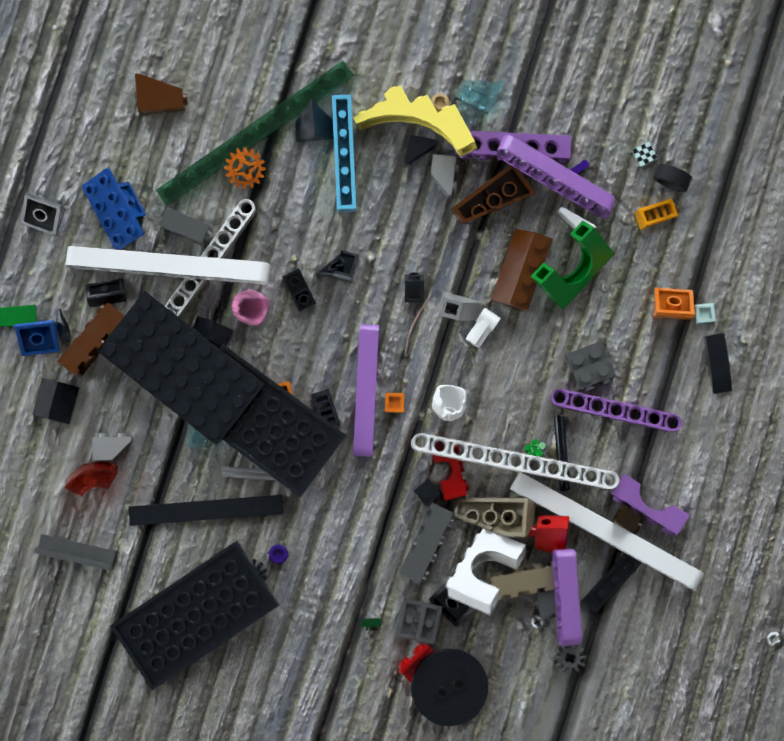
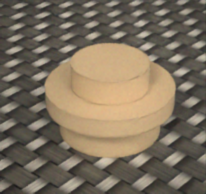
M441 93L434 95L431 99L437 112H440L442 108L450 104L449 98Z

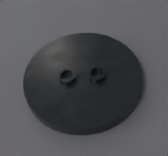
M455 648L440 649L427 655L417 665L411 680V695L416 708L426 719L442 726H456L466 723L480 712L488 695V679L483 666L468 652Z

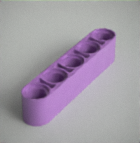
M574 549L554 550L552 561L558 641L560 646L580 645L582 634L576 554Z

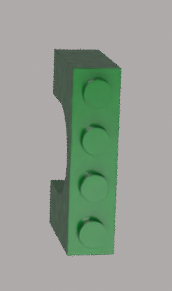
M582 221L570 234L581 248V260L577 268L569 275L560 277L553 268L543 263L531 275L532 279L549 299L563 310L615 255L597 230L585 221Z

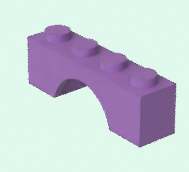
M622 474L618 486L613 488L610 493L614 496L612 499L621 505L626 503L637 514H643L646 516L645 520L654 526L656 523L663 527L661 530L669 536H672V534L678 535L690 515L674 505L661 511L650 509L641 499V484L626 474Z

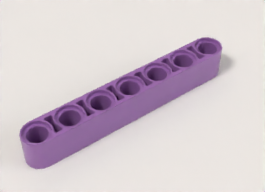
M511 135L503 136L496 152L501 160L600 218L610 217L616 201L612 194Z
M360 324L353 456H373L379 325Z
M557 389L550 396L551 403L556 407L662 431L674 432L679 430L682 425L681 418L676 414L565 389ZM556 393L564 395L565 400L563 403L555 401L554 396ZM575 397L582 398V407L574 405L573 400ZM594 401L602 404L601 411L596 412L593 410L592 404ZM614 405L619 406L621 409V413L618 416L611 413V408ZM637 410L639 412V419L633 420L630 417V411ZM650 414L657 415L658 422L656 424L649 422ZM669 418H674L677 422V426L674 429L670 428L667 424Z

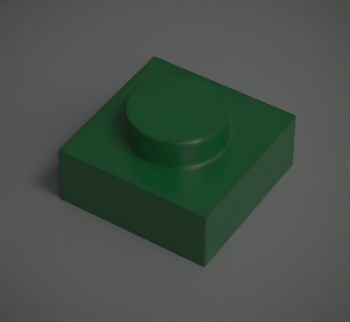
M362 618V627H366L367 631L378 630L377 627L381 626V618Z

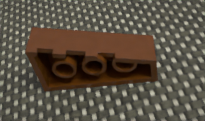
M508 165L450 210L460 224H464L536 194V192L520 170Z
M109 303L103 304L98 309L97 316L86 324L84 331L74 339L71 346L62 354L57 362L72 374L81 378L100 355L97 350H99L124 315Z

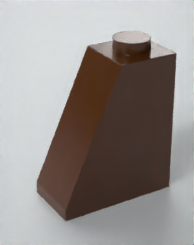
M135 74L137 106L140 115L185 111V105H188V96L184 94L182 88L141 74Z

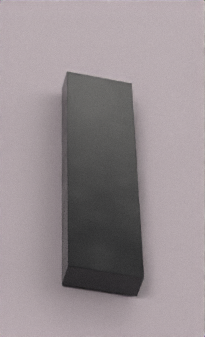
M624 553L580 602L595 615L642 562Z

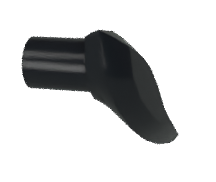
M60 308L57 309V328L61 340L69 344L71 339L70 328Z

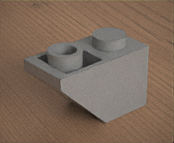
M433 154L431 177L445 195L451 197L452 192L456 193L457 181H453L454 174H458L459 163L455 162L456 157Z
M445 292L440 306V316L458 321H476L482 302Z
M100 433L98 437H92L93 461H115L133 442V437H128V433H117V437H109L108 433Z

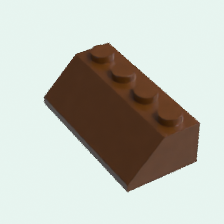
M515 229L491 301L527 313L537 285L531 275L545 262L553 238L536 232Z

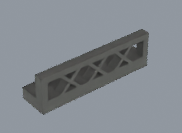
M41 534L38 547H35L34 553L113 570L117 551Z

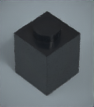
M430 479L413 490L424 506L440 495Z

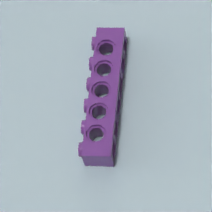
M470 131L475 142L480 144V148L462 157L459 156V159L462 160L478 157V160L482 161L497 158V161L505 162L497 156V151L489 149V144L497 143L500 145L503 136L511 135L527 145H535L537 151L557 163L566 164V161L569 162L571 155V136ZM552 145L556 148V152L549 154L546 151V147Z

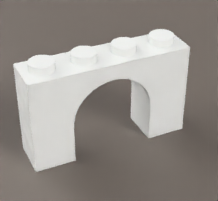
M483 528L481 533L476 534L473 546L467 549L463 562L457 565L454 577L449 578L446 585L448 596L487 614H491L499 601V589L477 580L473 576L472 571L477 565L485 561H496L517 570L526 555L525 544Z

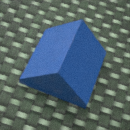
M54 320L14 325L22 356L60 352L57 322Z

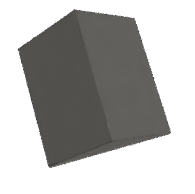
M26 192L20 224L56 236L66 208L61 204Z

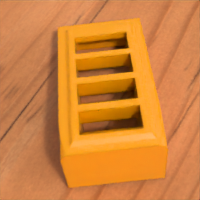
M672 198L640 208L634 212L640 230L679 216ZM665 205H667L670 215H667L664 208ZM657 208L660 209V212H661V214H662V217H660ZM651 210H652V213H653V215H654L655 220L652 219V216H651V213H650Z

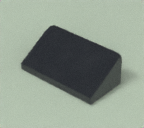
M124 279L86 284V297L89 307L102 306L107 303L126 302Z

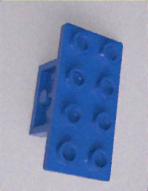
M105 168L82 185V189L115 250H122L144 235L137 219L146 216V213L129 182L118 184L110 168Z

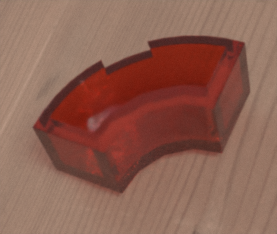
M101 461L86 463L70 473L65 480L64 488L81 497L92 488L108 490L118 474V466Z

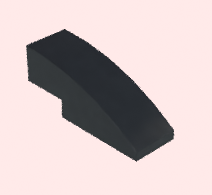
M720 333L703 337L712 393L718 394L732 391L725 334Z

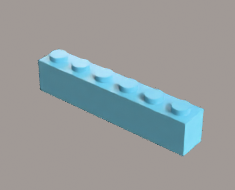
M332 95L337 212H357L351 95Z

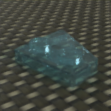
M462 80L454 99L488 115L504 81Z

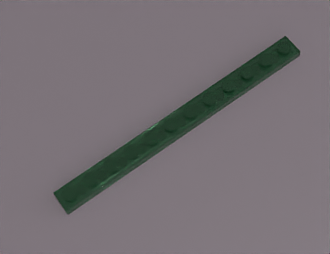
M342 60L156 189L157 193L166 206H169L229 163L225 160L232 158L230 153L237 154V148L241 152H243L244 147L247 148V151L299 116L311 99L315 103L319 102L354 77L353 73Z

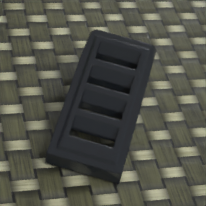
M329 388L311 394L317 414L324 419L334 417L335 420L330 421V423L335 427L341 425ZM327 395L328 399L317 402L316 398ZM330 403V406L319 409V405ZM332 409L333 413L325 416L321 415L322 412Z

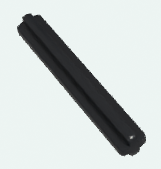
M563 415L554 416L557 461L568 463L565 419ZM559 480L560 491H569L570 482Z

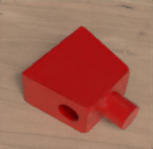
M539 516L537 526L531 527L527 537L535 538L534 547L538 550L552 554L554 550H565L570 516Z

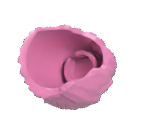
M248 289L239 292L234 297L231 306L234 316L240 322L251 326H258L265 321L270 302L260 292Z

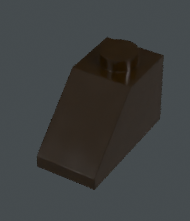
M625 505L619 507L612 520V523L632 534L638 532L643 524L640 521L642 516Z

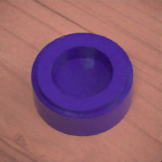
M274 545L269 550V558L275 564L284 563L288 558V551L283 545Z

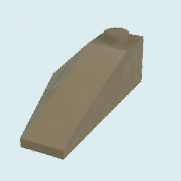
M455 498L454 517L506 537H527L534 523L536 503L528 498Z

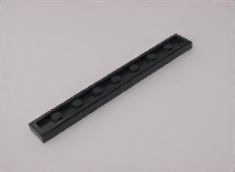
M282 495L128 507L130 526L284 514Z

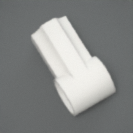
M484 308L476 320L477 323L465 340L480 348L501 318Z

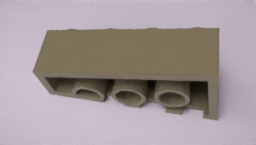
M550 562L551 566L543 567V564L531 565L530 570H524L523 567L517 570L512 569L513 573L505 574V571L493 572L494 576L490 577L491 586L499 589V600H502V598L518 597L523 594L527 595L540 591L554 590L553 562Z

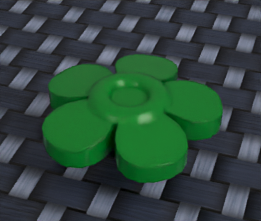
M534 439L531 441V444L525 446L524 450L527 452V455L542 457V451L546 449V445L543 442L540 443L538 439Z

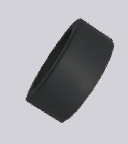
M658 164L653 179L667 188L686 192L692 176L677 167Z

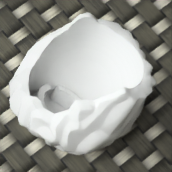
M453 385L438 386L433 396L432 409L444 421H454L460 418L467 406L466 391L461 387Z

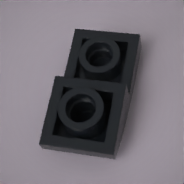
M299 268L282 276L299 312L316 304Z

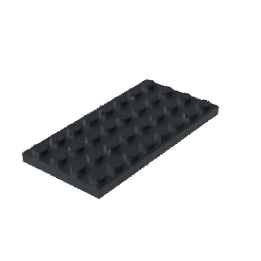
M146 291L141 294L99 350H97V352L216 446L221 443L265 387V384Z
M222 344L219 348L221 351L265 384V387L224 437L223 441L301 498L347 435Z
M237 540L110 625V627L151 690H154L280 606V604Z

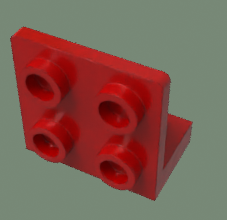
M427 643L424 645L418 644L412 650L414 654L410 658L406 656L398 665L400 667L398 672L403 674L410 683L417 665L427 655L434 652Z

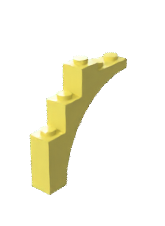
M401 85L392 87L384 93L386 101L378 102L367 111L363 110L353 117L359 131L387 122L414 123L429 128L443 136L454 147L460 157L477 149L475 140L455 104L445 106L437 113L428 95L417 97L414 102L410 103Z

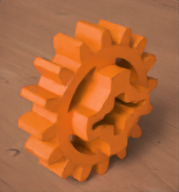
M244 147L243 152H241L237 148V154L230 153L232 158L225 160L229 163L228 166H224V169L229 171L225 176H231L229 182L233 183L235 181V187L237 188L240 184H242L243 189H246L248 184L253 188V182L259 184L258 178H264L261 171L266 170V168L262 167L261 164L265 161L258 159L261 156L259 153L254 155V149L248 152L247 148ZM244 156H250L254 161L249 162ZM237 159L238 163L236 167L232 169L233 163ZM242 164L249 166L246 173L239 171L243 168ZM257 168L255 176L252 177L253 170ZM242 175L246 181L239 180L235 176Z

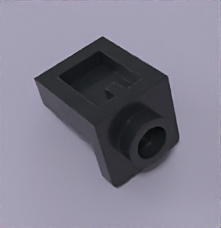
M417 272L405 275V303H424V275H420Z

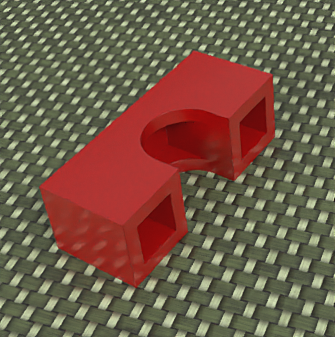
M442 442L435 443V450L442 452L444 444ZM455 445L453 448L456 455L460 453L458 445ZM433 455L434 463L446 462L452 468L451 477L440 482L444 501L467 495L466 491L469 490L467 479L463 480L461 473L465 472L463 462Z

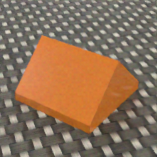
M654 289L653 317L685 320L694 318L693 290Z

